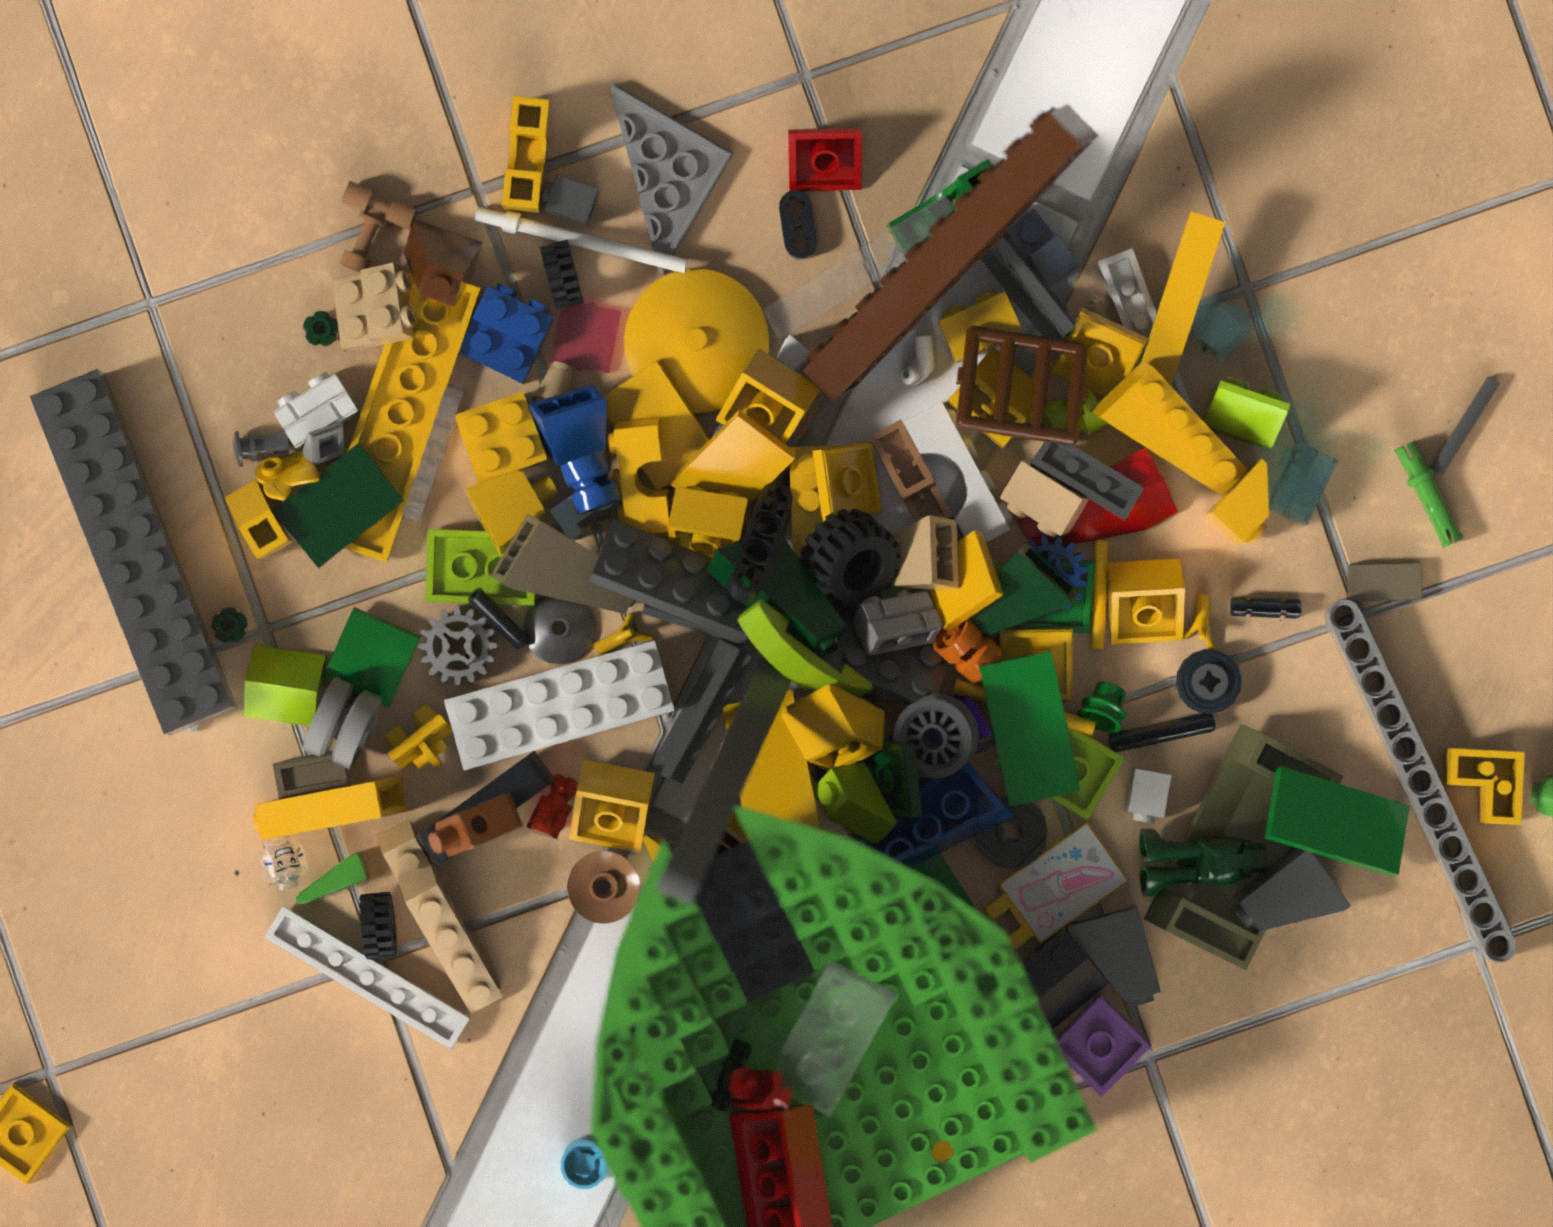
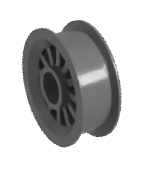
M932 694L920 698L919 701L912 703L903 710L894 727L893 741L913 743L912 740H918L919 744L914 746L917 774L924 778L939 779L954 774L971 760L978 746L979 730L974 715L963 702L949 695ZM940 712H943L944 715L940 720ZM950 717L955 721L951 725L948 723ZM958 726L960 732H954L953 729ZM930 728H936L942 733V745L931 741L929 737ZM953 740H961V743L958 744ZM922 748L924 752L921 755L917 750ZM931 753H932V761H931V760H928V758L930 757Z

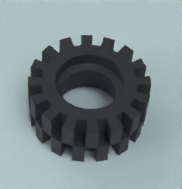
M568 240L539 247L556 310L584 303Z
M391 892L361 894L359 898L362 944H364L366 959L396 957L397 931Z

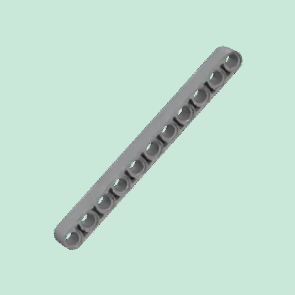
M1351 600L1333 601L1325 610V623L1471 935L1483 957L1493 962H1507L1516 952L1514 936L1363 614L1357 604ZM1341 605L1347 607L1351 612V620L1346 626H1340L1334 620V611ZM1356 638L1363 640L1367 647L1366 654L1361 659H1355L1349 651L1351 642ZM1372 671L1377 672L1382 678V686L1376 692L1369 691L1365 686V677ZM1388 704L1394 706L1398 713L1396 721L1391 725L1383 723L1380 717L1382 708ZM1404 737L1410 739L1413 745L1412 753L1406 758L1400 757L1396 752V743ZM1419 770L1424 771L1428 776V785L1421 791L1415 790L1411 783L1413 774ZM1438 803L1443 808L1444 815L1440 822L1432 824L1427 818V810L1432 804ZM1453 836L1459 842V850L1455 855L1448 857L1443 852L1442 844L1446 838ZM1469 869L1474 874L1475 880L1469 889L1463 890L1458 885V876L1463 870ZM1485 902L1489 906L1490 915L1487 920L1479 923L1475 920L1473 911L1476 905ZM1500 935L1505 940V949L1499 955H1492L1489 951V942L1493 937Z

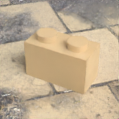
M1031 458L1022 460L1000 496L1002 500L1008 503L1006 508L1019 517L1025 518L1028 515L1039 522L1037 528L1049 536L1056 537L1057 534L1059 536L1069 534L1089 499L1033 466Z

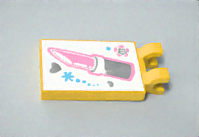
M1086 821L1043 851L1033 862L1022 866L998 883L1003 894L985 905L983 909L991 920H995L1008 909L1011 911L1020 924L1018 928L1007 934L1012 948L1015 950L1032 936L1036 938L1039 944L1043 943L1129 882V880Z

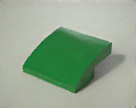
M354 607L339 638L323 679L331 682L334 677L340 678L353 684L355 693L360 694L367 690L383 697L382 705L390 707L421 636Z

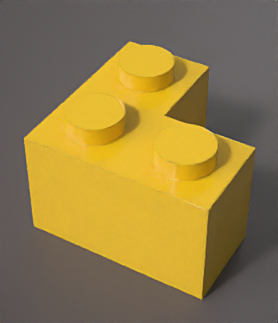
M1445 748L1443 784L1479 786L1478 822L1521 825L1525 752Z

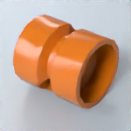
M967 619L951 631L941 629L933 644L934 650L949 664H954V668L970 683H977L982 680L979 664L1000 660L1002 656V648L988 635L982 634L981 629L970 619Z

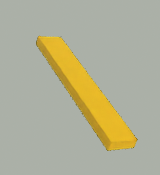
M1190 211L1141 362L1144 361L1153 366L1171 387L1226 223L1225 221L1194 211Z

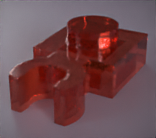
M558 773L554 776L556 780L550 784L551 791L549 795H541L526 825L533 832L557 839L560 831L566 825L567 817L572 809V806L567 803L576 795L578 782L569 776L565 778Z

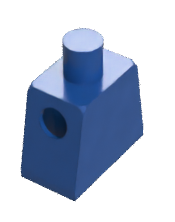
M593 384L529 404L547 454L557 465L562 466L588 454L602 450L605 451L607 401Z

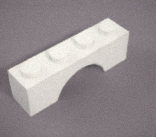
M941 401L903 421V424L920 455L941 456L951 461L960 470L966 485V497L963 507L954 520H957V526L963 537L976 530L983 533L987 543L1011 530L1008 522L1013 519L1004 502L1002 501L997 504L990 491L995 489V485L986 469L980 472L973 459L978 457V454L968 437L962 440L956 429L957 414L953 407L950 405L945 408Z

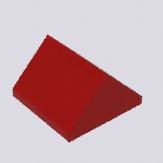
M861 128L788 129L789 191L862 190Z

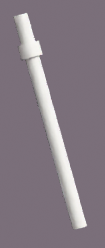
M478 207L475 215V221L502 227L503 232L515 235L518 232L557 242L568 240L569 245L681 273L686 272L688 259L525 219L522 218V214L508 210L506 213Z

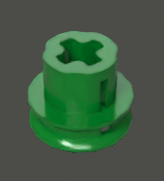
M1097 682L1092 697L1082 699V708L1077 711V716L1096 721L1095 729L1111 733L1119 732L1122 729L1121 721L1126 718V713L1121 708L1126 692L1121 687L1110 682Z

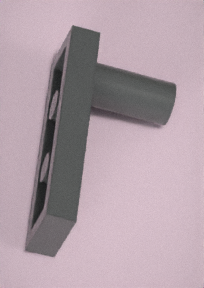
M1044 442L1031 462L1033 466L1124 521L1145 489L1074 445Z

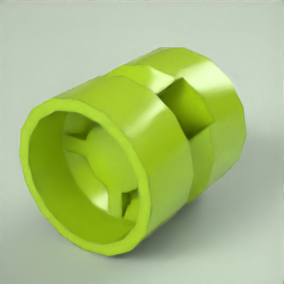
M1090 387L1088 389L1087 402L1082 405L1080 433L1084 432L1088 435L1107 427V422L1090 412L1098 404ZM1058 398L1046 404L1045 420L1050 428L1065 430L1068 400L1064 401Z

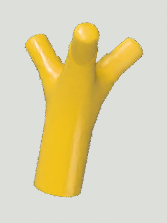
M1197 594L1194 620L1183 633V636L1189 638L1198 630L1199 639L1204 640L1209 649L1217 650L1212 639L1209 623L1211 595Z
M628 613L624 623L618 630L595 642L594 646L601 656L627 643L637 641L651 642L653 641V635L635 633L634 629L630 628L634 615Z

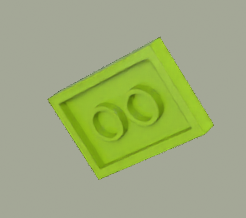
M428 529L425 602L471 604L468 601L470 594L477 588H482L497 605L535 606V594L508 588L491 577L501 557L486 531Z
M1067 728L1080 791L1051 797V799L1088 821L1125 758L1085 733ZM997 757L994 764L1000 767L999 759Z

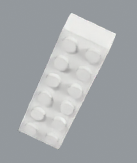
M655 640L444 700L463 770L676 711Z

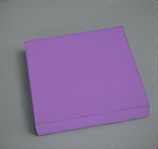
M1100 993L1055 1038L1066 1063L1101 1097L1152 1046Z

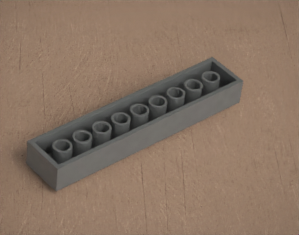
M95 369L29 396L163 734L171 736L237 709L235 699L105 374Z

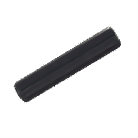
M1204 713L1111 733L1108 736L1112 751L1121 752L1214 732L1216 725L1213 715Z

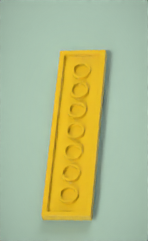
M411 271L408 274L411 282L408 299L409 305L413 308L415 314V326L412 327L414 338L384 344L348 449L349 451L359 443L405 500L345 548L386 563L389 561L458 360L465 334L482 290L477 286L468 284L454 307L420 295Z

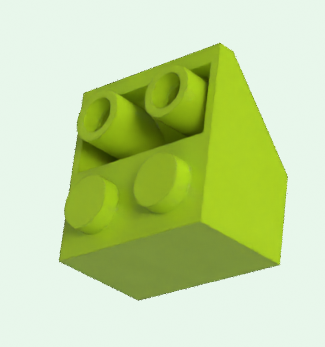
M1232 377L1216 383L1212 388L1202 418L1203 422L1214 432L1267 450L1271 449L1290 407V404L1282 402L1284 396L1267 389H1263L1259 393L1248 390L1249 383Z

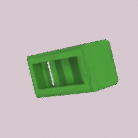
M361 852L351 854L302 890L296 896L298 904H305L368 880L370 875Z

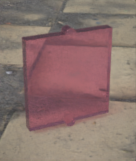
M594 302L562 308L560 310L550 362H562L576 367L578 371H582L584 368L609 373L621 311L599 307Z

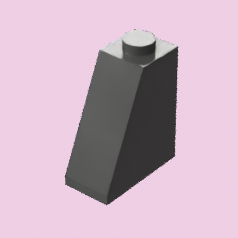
M1294 848L1232 897L1238 906L1234 912L1246 927L1252 925L1261 931L1345 911L1351 907L1314 854L1299 848Z
M1138 907L1124 908L1065 926L1069 935L1124 1001L1132 1000L1133 1006L1154 1001L1153 994L1161 992Z

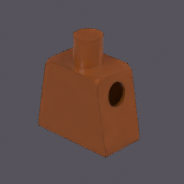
M507 792L436 822V831L430 833L428 839L435 853L440 854L445 851L450 857L524 825L510 792Z

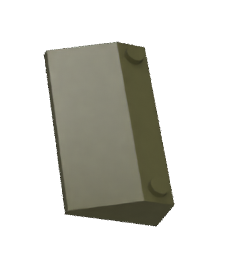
M1241 724L1183 841L1195 840L1194 837L1225 836L1249 840L1250 844L1265 843L1268 870L1295 848L1265 839L1276 769L1283 766L1340 784L1343 775L1266 734ZM1197 858L1174 859L1170 866L1195 865ZM1264 872L1251 873L1250 878L1244 877L1235 884L1217 885L1212 882L1200 884L1189 882L1166 886L1155 895L1144 920L1247 970L1266 930L1261 931L1252 925L1246 927L1234 912L1238 906L1232 897Z

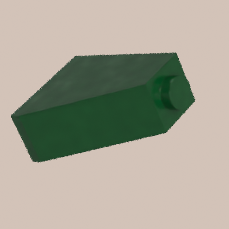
M1026 541L996 572L1004 595L969 619L987 635H991L1067 607L1079 590Z

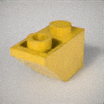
M257 479L224 497L239 530L256 559L263 560L293 542L284 525L273 512L274 508Z

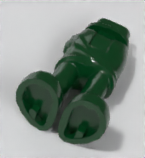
M1140 829L1139 851L1141 859L1145 863L1197 858L1195 865L1189 866L1142 865L1140 867L1139 879L1143 897L1155 896L1164 887L1181 883L1194 882L1195 884L1212 882L1217 885L1235 884L1244 877L1250 878L1251 873L1266 872L1267 870L1265 843L1250 844L1249 840L1225 836L1194 837L1195 840L1169 841L1162 839L1154 829Z

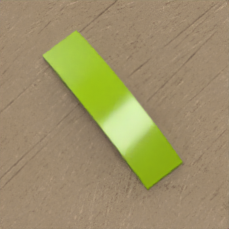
M758 601L739 615V624L757 650L780 673L806 691L813 693L831 683L860 698L872 689L873 684L846 663L838 668V670L834 669L785 632L789 620L764 601Z

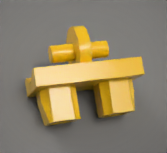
M424 705L414 712L412 716L419 726V729L412 735L408 736L405 730L398 726L384 736L391 750L387 754L403 771L413 763L418 769H421L429 762L436 769L443 765L438 755L448 748L443 740L453 733L451 724L440 713L437 715L427 705Z

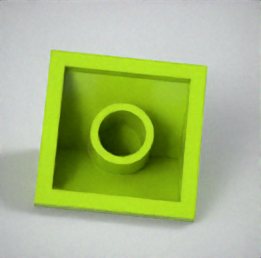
M254 644L244 681L243 716L310 726L320 703L327 655Z

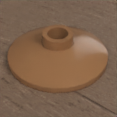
M596 851L582 857L574 865L569 874L567 892L573 908L579 915L591 922L606 924L616 922L631 912L640 893V881L636 869L624 856L611 851ZM604 879L610 882L611 890L608 893L599 892L597 884L600 880Z

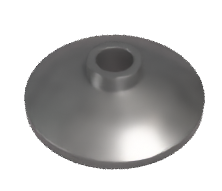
M542 596L535 601V606H530L524 619L523 631L529 636L528 647L538 658L552 664H567L578 660L589 650L595 638L596 624L589 606ZM556 621H562L566 626L565 632L561 635H556L552 631V625Z

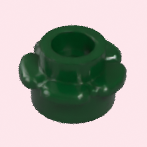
M326 311L315 312L313 316H308L303 324V330L306 331L305 338L314 346L319 344L322 346L331 345L336 339V333L339 332L337 320L331 318L330 314ZM318 326H324V331L318 332Z
M230 607L222 609L219 615L217 614L213 617L211 623L212 629L216 632L215 637L223 643L240 641L245 636V628L248 625L245 615L241 612L238 613L235 608ZM228 622H231L233 624V627L231 629H228L226 627V624Z

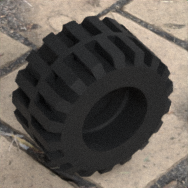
M852 508L850 512L847 509L839 510L837 515L831 513L825 517L826 521L822 524L818 522L814 527L816 530L813 534H808L805 540L807 545L802 548L800 555L804 558L801 562L829 602L838 608L843 609L846 607L848 610L856 609L858 604H862L864 600L870 597H881V592L884 589L888 590L892 584L890 582L892 577H896L899 571L896 565L901 563V556L898 554L900 546L895 541L896 538L871 515Z

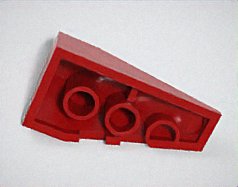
M1146 447L1111 466L1112 469L1145 488L1127 519L1124 521L1089 499L1070 533L1061 536V545L1065 546L1069 541L1078 544L1147 530L1178 512L1167 485ZM1028 515L1016 521L1027 540L1031 538L1036 545L1041 543V534L1045 533L1037 528L1039 522ZM1045 534L1048 542L1054 541L1055 537Z

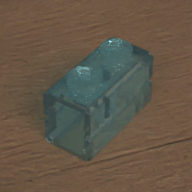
M1300 441L1296 442L1294 447L1287 445L1278 465L1284 468L1278 480L1271 478L1268 483L1269 511L1300 526H1307L1338 460Z

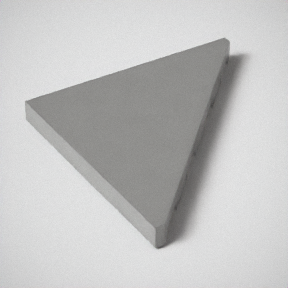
M613 83L610 89L653 251L675 256L733 157V153ZM657 267L659 273H665V268Z

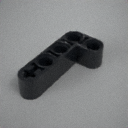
M533 751L448 814L428 826L416 837L438 866L450 857L445 851L440 854L435 853L429 844V834L436 831V822L507 792H510L517 809L556 779L536 751Z

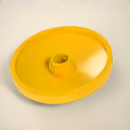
M686 269L685 273L676 271L651 284L635 302L628 316L625 328V355L633 376L659 360L694 414L717 412L723 408L737 381L756 352L761 349L768 354V326L764 313L754 296L746 287L730 276L707 269Z

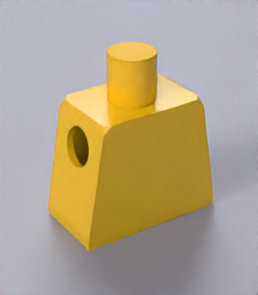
M517 470L466 488L467 499L500 557L503 556L527 514L546 523V511L542 504L559 495L556 486L549 476L530 485L522 470Z

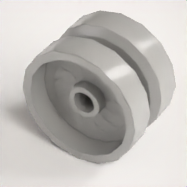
M334 677L313 717L303 744V750L321 757L328 752L334 739H337L332 752L333 763L351 770L370 739L383 697L364 690L357 696L350 708L354 693L353 684Z

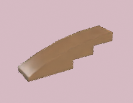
M902 420L869 436L914 523L929 515L954 520L950 509L936 486L935 480ZM957 526V542H958L959 540H961V539L964 538V537H963V535H962V533H961L959 527Z

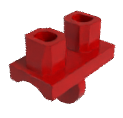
M738 1067L728 1077V1089L734 1096L731 1105L740 1109L769 1110L773 1106L779 1110H787L794 1089L782 1084L781 1081L784 1074L775 1070H753L749 1067Z

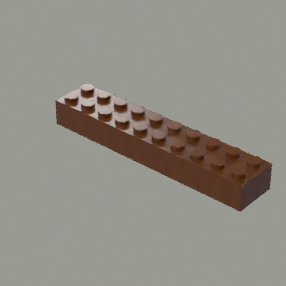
M1069 104L1058 109L1052 106L1047 111L1043 110L1028 125L1032 132H1027L1021 138L1017 137L1003 151L1007 158H1002L996 165L994 163L991 164L978 178L982 184L976 185L971 191L969 189L965 191L953 204L957 210L951 211L947 216L943 215L928 230L932 236L929 235L922 242L918 241L904 255L907 262L904 261L897 268L893 267L879 281L883 287L880 286L873 293L869 292L855 306L859 312L856 311L849 318H844L831 331L833 336L824 344L820 343L807 356L810 363L803 372L832 402L854 390L1099 136Z

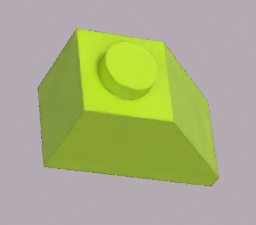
M865 762L833 767L814 787L830 819L873 844L879 843L897 824Z

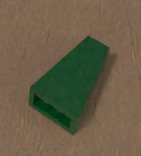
M770 527L760 532L764 534H773L774 530L772 527ZM781 534L759 596L752 602L743 603L750 608L758 601H764L789 620L785 632L816 655H829L840 646V639L847 626ZM743 539L718 548L707 568L709 573L727 589ZM747 551L748 557L753 561L762 562L765 560L759 551ZM746 572V575L743 579V586L749 588V583L753 574H749Z

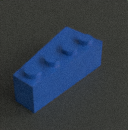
M968 762L954 774L944 778L930 779L919 788L922 816L908 818L893 815L897 824L879 843L873 844L863 837L858 843L910 869L1014 815L970 762Z

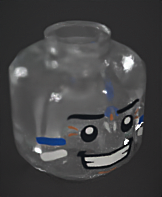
M290 835L263 842V849L257 853V861L264 883L268 886L277 885L279 892L300 886L299 879L308 873V865L301 843L297 840H291Z

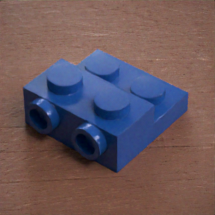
M498 283L496 289L487 286L472 317L473 320L465 334L459 353L524 384L555 319L548 315L550 308L536 300L531 299L527 305L515 299L518 292L503 284Z

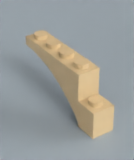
M410 819L377 835L382 855L400 884L407 907L470 1014L503 996L462 922L428 852L417 839V831Z

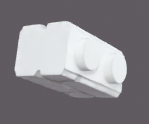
M324 372L308 382L311 388L300 395L293 391L277 401L280 407L273 412L296 449L300 450L304 447L309 432L337 422L344 423L360 413L359 408L336 373L329 377L328 373Z

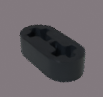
M792 190L784 194L779 202L784 246L786 252L792 258L804 260L811 257L817 248L812 204L804 192ZM791 198H797L801 204L805 203L806 208L800 210L801 222L794 223L793 213L785 211V206L790 205ZM802 227L804 239L811 240V244L806 246V252L799 253L797 247H791L790 242L796 240L795 228Z

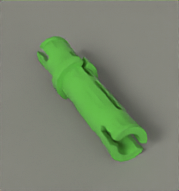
M1414 440L1407 443L1413 458L1409 457L1404 445L1394 451L1410 478L1407 480L1409 487L1414 486L1444 548L1452 543L1446 530H1449L1454 542L1463 539L1464 536L1461 534L1433 479V476L1436 475L1433 468L1428 469L1417 446V442Z

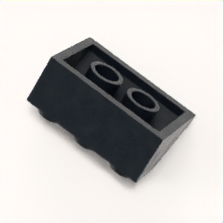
M1064 928L1052 935L1020 961L1050 1030H1053L1109 984Z

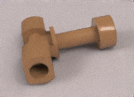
M349 181L341 201L361 210L359 217L364 219L365 222L353 251L345 250L339 264L360 273L361 269L369 268L372 262L365 257L378 227L386 228L388 222L409 231L417 214V209L394 199L390 203L374 196L373 190Z

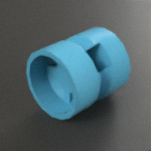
M580 1137L573 1140L567 1146L561 1159V1172L564 1179L571 1186L578 1189H590L597 1186L604 1179L608 1170L605 1159L593 1137Z

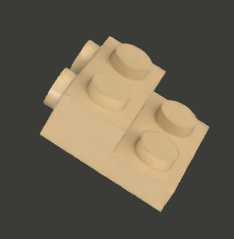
M393 262L361 269L360 274L332 280L342 351L352 352L414 338L412 327L415 326V314L413 308L409 305L408 299L411 282L407 271L403 267Z

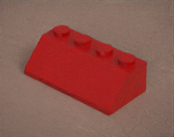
M813 1104L789 1105L787 1110H779L772 1107L769 1110L758 1109L730 1114L729 1118L747 1227H832Z

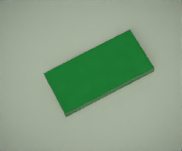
M1046 649L979 664L1009 807L1080 791L1051 650Z
M1282 766L1277 768L1275 773L1265 839L1394 877L1399 875L1410 805Z

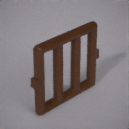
M970 326L966 331L963 364L957 371L956 384L960 385L956 425L960 429L1071 446L1077 444L1080 434L1082 405L1086 404L1088 399L1089 387L1085 386L1088 346L1083 342ZM980 341L1001 345L993 419L971 416ZM1016 347L1037 350L1029 424L1008 421ZM1052 352L1073 356L1065 430L1044 427Z

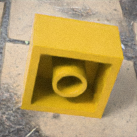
M524 391L454 415L478 483L517 470L525 471L550 462Z

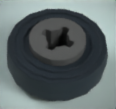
M1203 649L1192 653L1182 662L1177 671L1176 687L1179 697L1187 707L1198 713L1215 714L1226 710L1236 701L1241 691L1242 677L1238 665L1229 655L1219 650Z

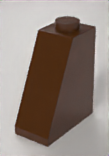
M414 219L404 250V256L419 294L455 307L474 274L483 242Z

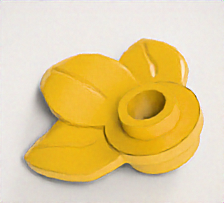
M303 451L291 453L284 458H266L255 470L256 479L263 485L264 493L268 497L277 500H286L292 486L320 481L315 465L303 456Z

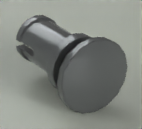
M238 431L234 432L233 449L239 467H243L242 459L251 458V461L255 462L258 457L289 454L288 438L285 431L254 436V433H248V437L239 438Z

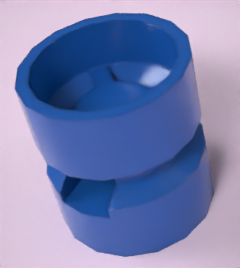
M604 450L588 454L560 466L566 485L574 488L571 498L578 515L589 513L622 499L615 479L608 478L607 476L611 468Z

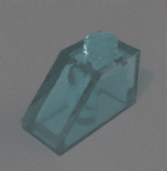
M1228 303L1198 305L1189 334L1223 362L1253 330L1254 326L1249 322L1252 316L1238 304H1235L1233 307Z

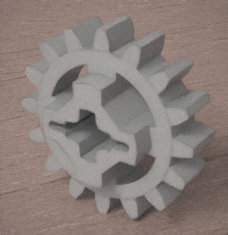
M455 607L454 615L449 616L448 612L443 609L440 611L442 620L437 621L432 617L428 619L433 627L431 631L421 630V634L427 638V643L419 644L418 649L427 650L428 654L421 659V662H431L433 664L429 671L431 676L439 671L443 673L441 677L442 683H447L450 676L454 677L456 686L462 684L463 677L467 676L471 683L476 682L474 674L476 671L483 675L488 673L484 667L485 662L495 663L496 659L489 655V650L498 648V644L489 642L488 637L496 632L494 629L485 630L483 628L487 622L485 617L480 618L478 621L474 620L475 610L470 609L466 616H462L461 608ZM452 622L470 624L463 631H452L447 626V624ZM446 634L457 640L465 638L466 642L463 647L467 650L466 653L470 656V659L461 653L451 654L450 650L453 648V645ZM478 635H480L482 640L480 657L474 652V640ZM436 636L442 640V653L438 657H436L434 651ZM453 661H463L470 668L454 671L447 667Z

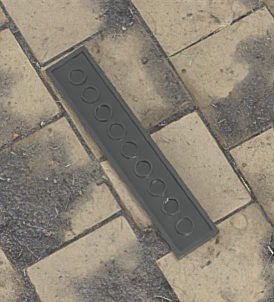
M612 519L589 582L754 646L738 622L739 615L749 608L743 602L734 599L728 589L709 573L707 568L712 560L711 557ZM833 606L847 628L840 639V646L831 654L826 656L818 654V657L836 670L846 663L873 684L869 692L905 706L919 701L922 697L939 693L947 661L934 650L932 644L929 643L867 656L861 644V637H858L853 626L855 614Z

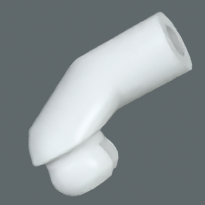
M932 336L914 338L916 357L906 366H903L899 372L900 380L904 384L909 386L919 385L934 371L935 359Z

